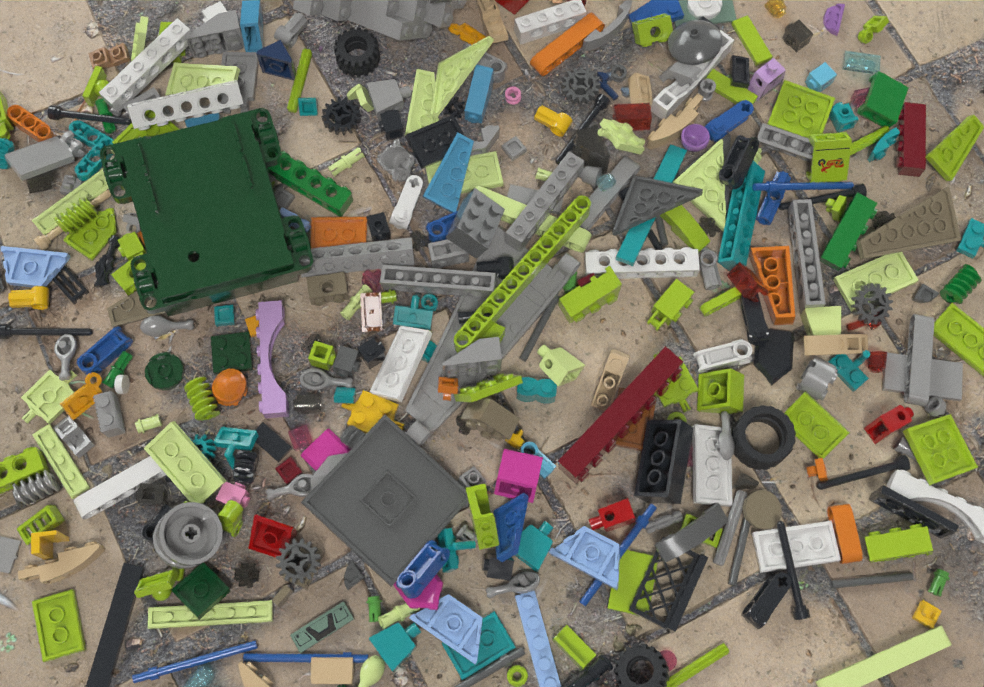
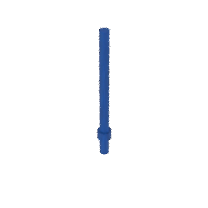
M767 181L766 183H754L752 188L754 191L776 192V190L852 189L854 184L853 182L776 183L775 181Z
M650 503L642 516H638L635 521L636 524L621 543L620 559L642 528L645 529L649 524L648 520L657 509L653 504ZM595 579L579 602L586 607L602 585V582Z
M251 641L160 668L158 666L149 668L146 672L132 675L133 683L148 679L153 681L160 679L162 675L257 649V641Z
M343 652V654L244 653L243 662H311L312 657H353L354 663H364L369 658V655L352 654V652Z

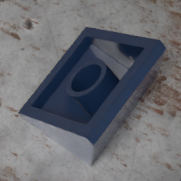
M281 40L257 51L256 54L262 73L294 81L296 73L293 61Z

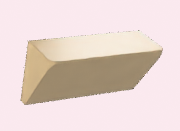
M634 73L628 78L631 108L633 110L651 109L653 98L650 78L643 74Z
M353 657L311 658V684L353 683L355 676Z

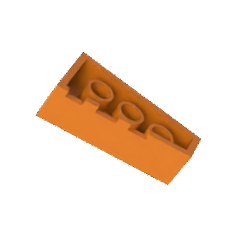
M789 246L751 248L749 258L773 325H793L795 306Z

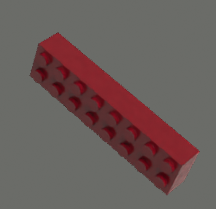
M665 346L558 460L559 469L575 484L579 481L581 483L584 482L589 476L588 472L590 469L598 467L603 461V455L606 452L609 454L616 447V440L619 438L623 439L629 433L628 429L632 424L636 425L642 419L644 411H649L655 405L657 397H662L668 391L670 383H675L681 377L684 361Z

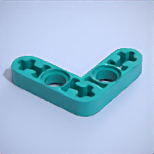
M76 120L69 125V130L74 134L73 138L92 148L75 166L77 178L81 181H86L103 166L101 159L93 162L91 161L92 157H100L101 149L104 146L113 144L114 140L83 121ZM92 135L97 136V139L94 141L88 140ZM109 154L106 160H109L113 154Z

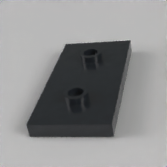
M884 485L871 493L869 497L871 502L914 525L922 524V527L927 526L929 533L940 539L956 532L959 527L954 522Z

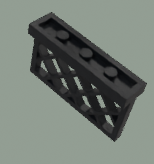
M656 549L629 611L664 628L671 634L676 632L708 560L707 556L699 555L691 550L684 553L693 557L690 565L683 567L678 556L676 560L679 568L669 571L667 563H664L662 558L657 560L659 553ZM662 561L666 573L656 576L653 567L656 563ZM681 571L684 579L682 583L674 585L671 574ZM667 575L671 587L661 590L657 578ZM654 580L658 591L647 594L645 584L648 581ZM673 589L675 599L673 602L666 604L662 592ZM659 594L663 605L652 608L649 597ZM646 598L650 610L642 612L636 609L635 606L638 600ZM665 609L667 614L665 622L656 619L655 610Z

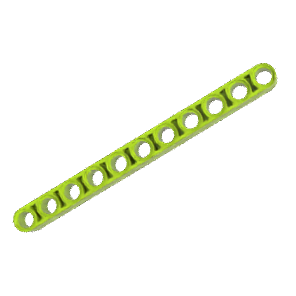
M581 195L575 198L455 334L454 347L457 353L483 338L587 219L591 206V201L588 197ZM561 232V233H563V234H562V235H557V234H555V233ZM549 245L551 248H544V246ZM532 259H539V261L534 262ZM521 272L528 273L527 275H520ZM513 285V286H515L516 288H515V289H509L508 286ZM498 299L504 300V302L497 303L495 301ZM485 313L492 314L490 317L483 316ZM473 327L480 328L478 331L471 330V328ZM460 341H467V342H468V343L465 344V345H459V344H458Z

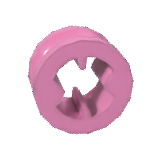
M514 86L507 88L505 91L506 101L512 105L518 104L521 100L519 88ZM514 93L516 97L513 98L512 96H510V94Z

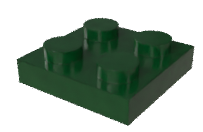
M249 332L211 336L214 375H218L226 369H236L240 372L253 370Z
M204 562L171 590L198 620L231 592L230 588Z

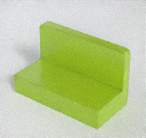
M568 625L552 639L581 670L596 656Z

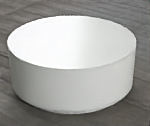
M118 375L114 383L115 391L117 394H127L130 386L129 377L127 375Z

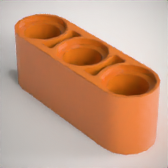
M12 105L7 109V116L12 123L37 142L56 136L46 123L23 107Z
M850 504L829 506L827 514L829 521H832L841 559L839 563L846 564L862 561V549Z

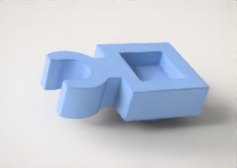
M283 207L280 209L282 218L293 215L298 216ZM301 219L305 232L308 233L311 228L310 222ZM291 223L289 225V227L292 226L296 229L299 228V225L297 223Z

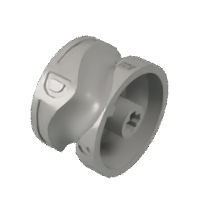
M197 502L179 504L158 521L153 533L155 551L163 562L179 569L195 567L207 561L218 550L222 541V525L216 513L204 504Z

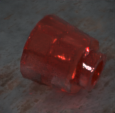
M870 352L871 355L866 360L868 369H871V373H882L883 369L886 368L887 352Z

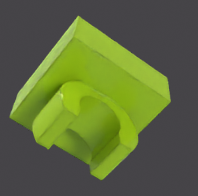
M839 195L836 201L833 199L827 200L825 206H828L826 211L832 213V220L840 222L847 209L846 197Z

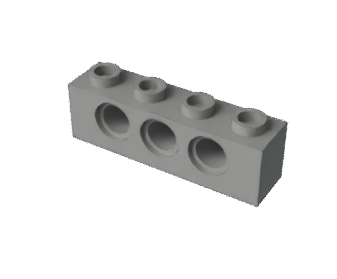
M764 123L762 124L757 137L759 145L812 163L813 146L808 138Z

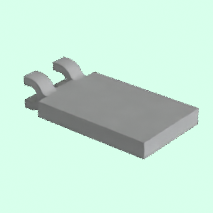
M223 51L221 66H237L240 69L238 85L243 104L240 105L241 113L249 111V101H254L259 65L257 52ZM225 93L218 95V100H221V102L227 101L228 96ZM223 108V114H231L230 108Z
M69 130L60 139L58 136L5 154V159L18 177L24 181L75 162L74 158L84 156V152L79 149L83 147L79 140L74 141L70 139L74 137V134Z

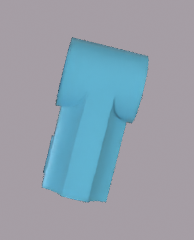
M524 443L520 452L524 453L525 449H531L535 456L543 457L539 475L543 479L547 478L556 468V465L538 449L535 443Z

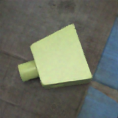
M841 306L805 308L800 314L807 336L841 335Z
M542 345L537 351V354L543 358L539 367L557 386L576 380L585 367V364L561 347L550 350L546 345Z

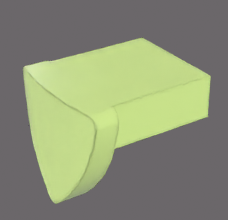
M361 84L356 85L347 93L348 100L359 99L360 105L367 112L374 110L369 93Z

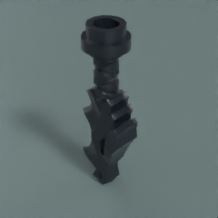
M111 235L107 241L109 248L106 255H102L94 266L97 278L94 284L96 288L109 284L107 278L111 271L114 270L112 266L115 262L113 256L116 249L120 247L118 242L120 237Z

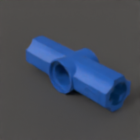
M777 171L772 181L776 183H789L791 177L786 172ZM786 190L767 192L756 216V220L760 224L771 225Z

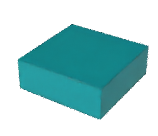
M234 305L214 307L216 327L235 325Z
M336 387L334 402L354 403L356 388Z

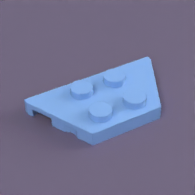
M1 246L0 248L4 254L5 261H3V266L6 270V282L14 286L47 287L71 257L68 253L6 246Z
M583 526L574 535L564 539V542L556 548L552 547L548 551L550 555L615 590L618 589L620 545L611 539Z
M448 594L439 600L438 610L424 608L409 617L410 620L473 664L477 663L483 618Z

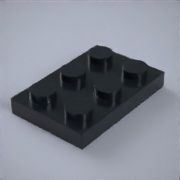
M451 115L407 134L405 138L421 169L442 161L457 132L462 135L464 134L454 115Z

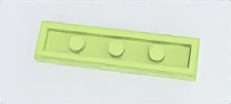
M51 424L32 434L72 499L90 489V486Z

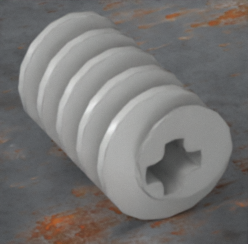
M45 469L43 470V477L36 473L35 481L30 476L28 477V484L24 480L20 481L21 487L14 483L12 492L19 508H22L23 504L29 505L31 500L36 502L38 496L45 498L46 493L51 495L54 490L60 491L59 483L54 474L49 473Z

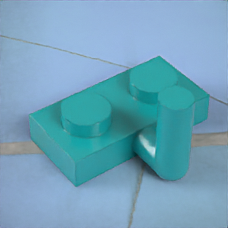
M973 218L968 221L961 241L957 246V252L973 259L979 247L984 248V223Z
M415 293L412 296L411 307L395 305L393 324L431 330L434 310L418 308L422 295L421 293Z
M868 350L863 351L853 362L846 354H837L829 361V363L836 366L838 370L837 376L852 392L856 391L869 379L858 368L870 357L871 354Z
M221 427L214 440V444L216 447L227 448L224 456L231 469L234 470L235 457L233 453L235 449L251 451L259 435L255 430Z
M452 528L443 529L437 536L438 546L445 547L450 551L449 559L442 567L443 573H449L458 569L459 557L456 554L457 550L476 548L475 541L456 542Z

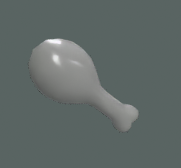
M150 316L141 322L140 329L147 336L160 337L171 330H193L194 321L189 319L182 322H171L161 316Z
M70 334L60 336L54 346V352L61 361V373L59 375V380L61 381L71 378L69 373L70 360L77 349L76 340Z
M317 368L307 369L299 377L301 385L309 390H321L329 385L344 386L346 388L353 387L352 377L345 379L333 378Z
M723 411L721 412L722 432L719 434V442H716L715 448L720 450L724 460H729L734 454L735 444L730 432V415Z
M302 474L294 478L285 487L267 489L265 491L267 499L272 500L277 496L286 494L306 497L312 491L311 477L313 475Z
M532 571L520 572L505 585L487 587L485 589L487 598L491 599L496 595L507 592L521 594L531 592L539 585L540 577Z

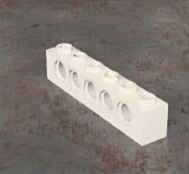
M177 18L99 92L104 101L119 113L123 109L122 105L137 96L189 46L186 36L191 33V30Z
M233 80L128 104V111L134 129L145 130L149 129L150 125L153 124L163 126L171 120L176 122L184 121L188 116L198 118L210 111L212 114L222 112L223 108L237 109L243 104L238 81ZM225 93L228 96L227 101H219L218 95ZM206 97L210 100V104L202 106L199 102L200 99ZM185 101L190 102L192 108L184 110L181 104ZM165 106H171L174 109V112L172 114H166L163 111V108ZM145 111H154L155 117L147 118Z
M690 247L682 248L681 250H674L673 248H665L663 250L648 248L641 250L634 266L628 264L625 266L620 265L619 261L616 260L618 253L616 249L601 252L599 250H590L585 252L584 256L585 277L594 273L596 278L606 273L605 268L611 266L618 279L697 277L700 271L698 249ZM641 260L645 265H639L637 261ZM656 260H661L664 264H657ZM674 260H680L683 264H677ZM604 261L608 265L602 266L599 262Z

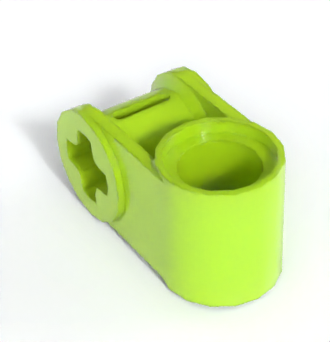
M227 501L218 514L222 530L231 533L232 537H236L239 534L243 525V508L236 501Z

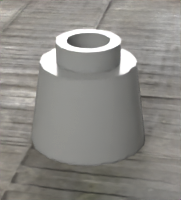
M586 166L583 168L579 178L582 179V182L597 187L602 167Z

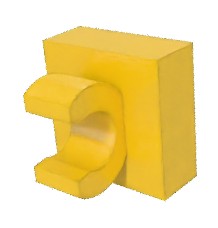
M921 600L912 619L929 629H933L942 611L925 600Z

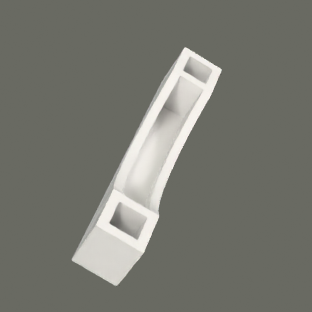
M720 30L722 34V47L719 53L706 63L694 65L702 70L697 75L698 79L691 85L687 83L682 87L676 80L657 95L653 100L650 111L660 119H667L701 81L709 75L712 69L731 51L734 39Z
M896 470L891 474L886 487L912 501H923L944 507L965 523L975 540L984 544V508L972 506L961 497L951 496L945 489L929 486L926 480L916 479L908 471Z

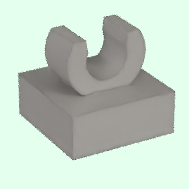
M65 175L60 193L67 195L85 181H81L75 176Z
M132 212L124 214L123 222L128 223L126 230L132 231V227L135 225L137 228L136 233H139L141 229L137 214Z

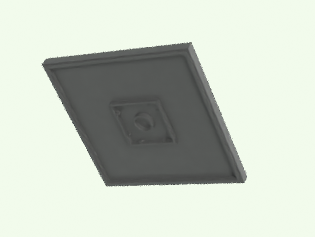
M384 415L301 501V504L392 587L397 581L399 574L404 571L424 545L438 536L464 507L468 499L466 489L390 418Z

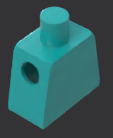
M544 521L538 529L530 524L522 531L518 554L514 556L536 573L539 571L553 544V541L547 537L553 530V527Z
M398 622L371 636L369 640L391 671L394 672L417 648L412 639L419 635L421 631L415 622L405 630Z

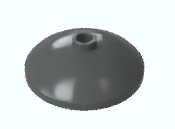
M691 20L682 23L672 31L668 40V48L672 57L678 62L687 65H698L710 61L719 53L722 47V34L714 24L704 20Z

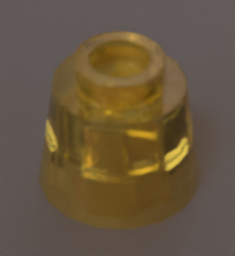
M769 0L764 6L777 19L786 14L785 10L787 7L784 0Z

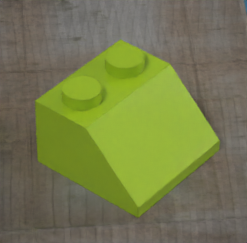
M733 369L699 374L697 411L721 414L723 411H726L728 414L743 412L744 374Z

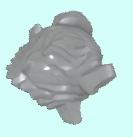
M396 139L393 146L386 147L377 156L376 160L385 171L392 175L394 181L405 182L411 176V168L415 164V157L401 146L399 139Z

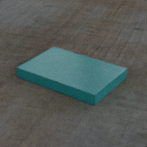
M495 611L482 620L476 664H473L445 643H441L462 680L516 648Z

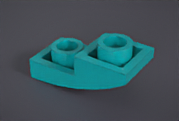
M897 127L890 130L879 140L867 159L869 162L875 159L878 161L886 156L885 152L897 141L896 138L900 134Z

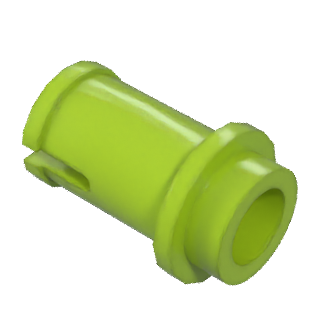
M389 289L387 292H381V304L389 302L394 304L397 301L396 290Z

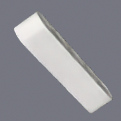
M149 456L81 494L73 502L81 518L88 519L164 477L166 474Z

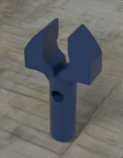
M597 72V77L602 80V82L599 81L600 88L613 100L618 99L619 95L607 84L609 76L604 72Z

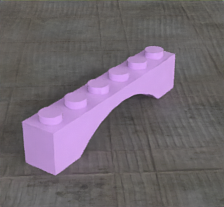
M282 300L258 302L259 309H256V320H259V327H256L257 338H260V345H257V355L260 357L261 364H258L257 368L258 375H261L258 391L259 394H262V401H259V411L265 418L289 417L288 396L277 384L271 363L274 342L285 325L284 305Z

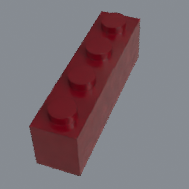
M904 102L897 125L900 134L896 143L898 157L895 166L898 168V175L920 177L926 169V104Z

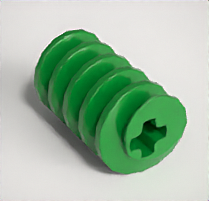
M965 264L949 280L948 284L940 290V296L948 303L962 304L963 299H966L968 294L972 293V289H975L982 279L974 267Z

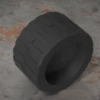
M760 405L752 407L739 418L731 431L735 444V457L742 464L755 470H767L777 466L791 453L796 441V431L794 430L793 422L790 421L787 414L773 406ZM762 422L768 424L776 431L779 438V448L775 453H759L749 445L745 430L750 423Z

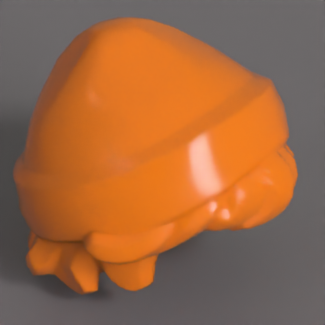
M226 369L220 372L212 384L213 396L218 404L237 406L242 397L247 395V381L244 374L236 369Z

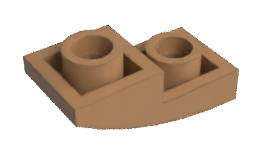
M124 43L108 50L105 47H101L88 53L93 69L96 66L103 69L114 67L131 61L127 46Z

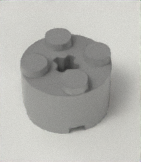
M814 355L813 360L809 362L801 376L803 380L800 384H797L796 389L802 393L806 391L815 400L820 399L823 401L828 392V384H833L837 378L838 370L836 366Z

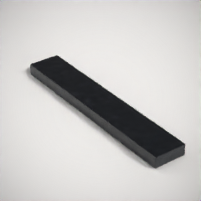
M123 563L86 687L110 686L136 600L134 592L140 579L143 577L144 567Z

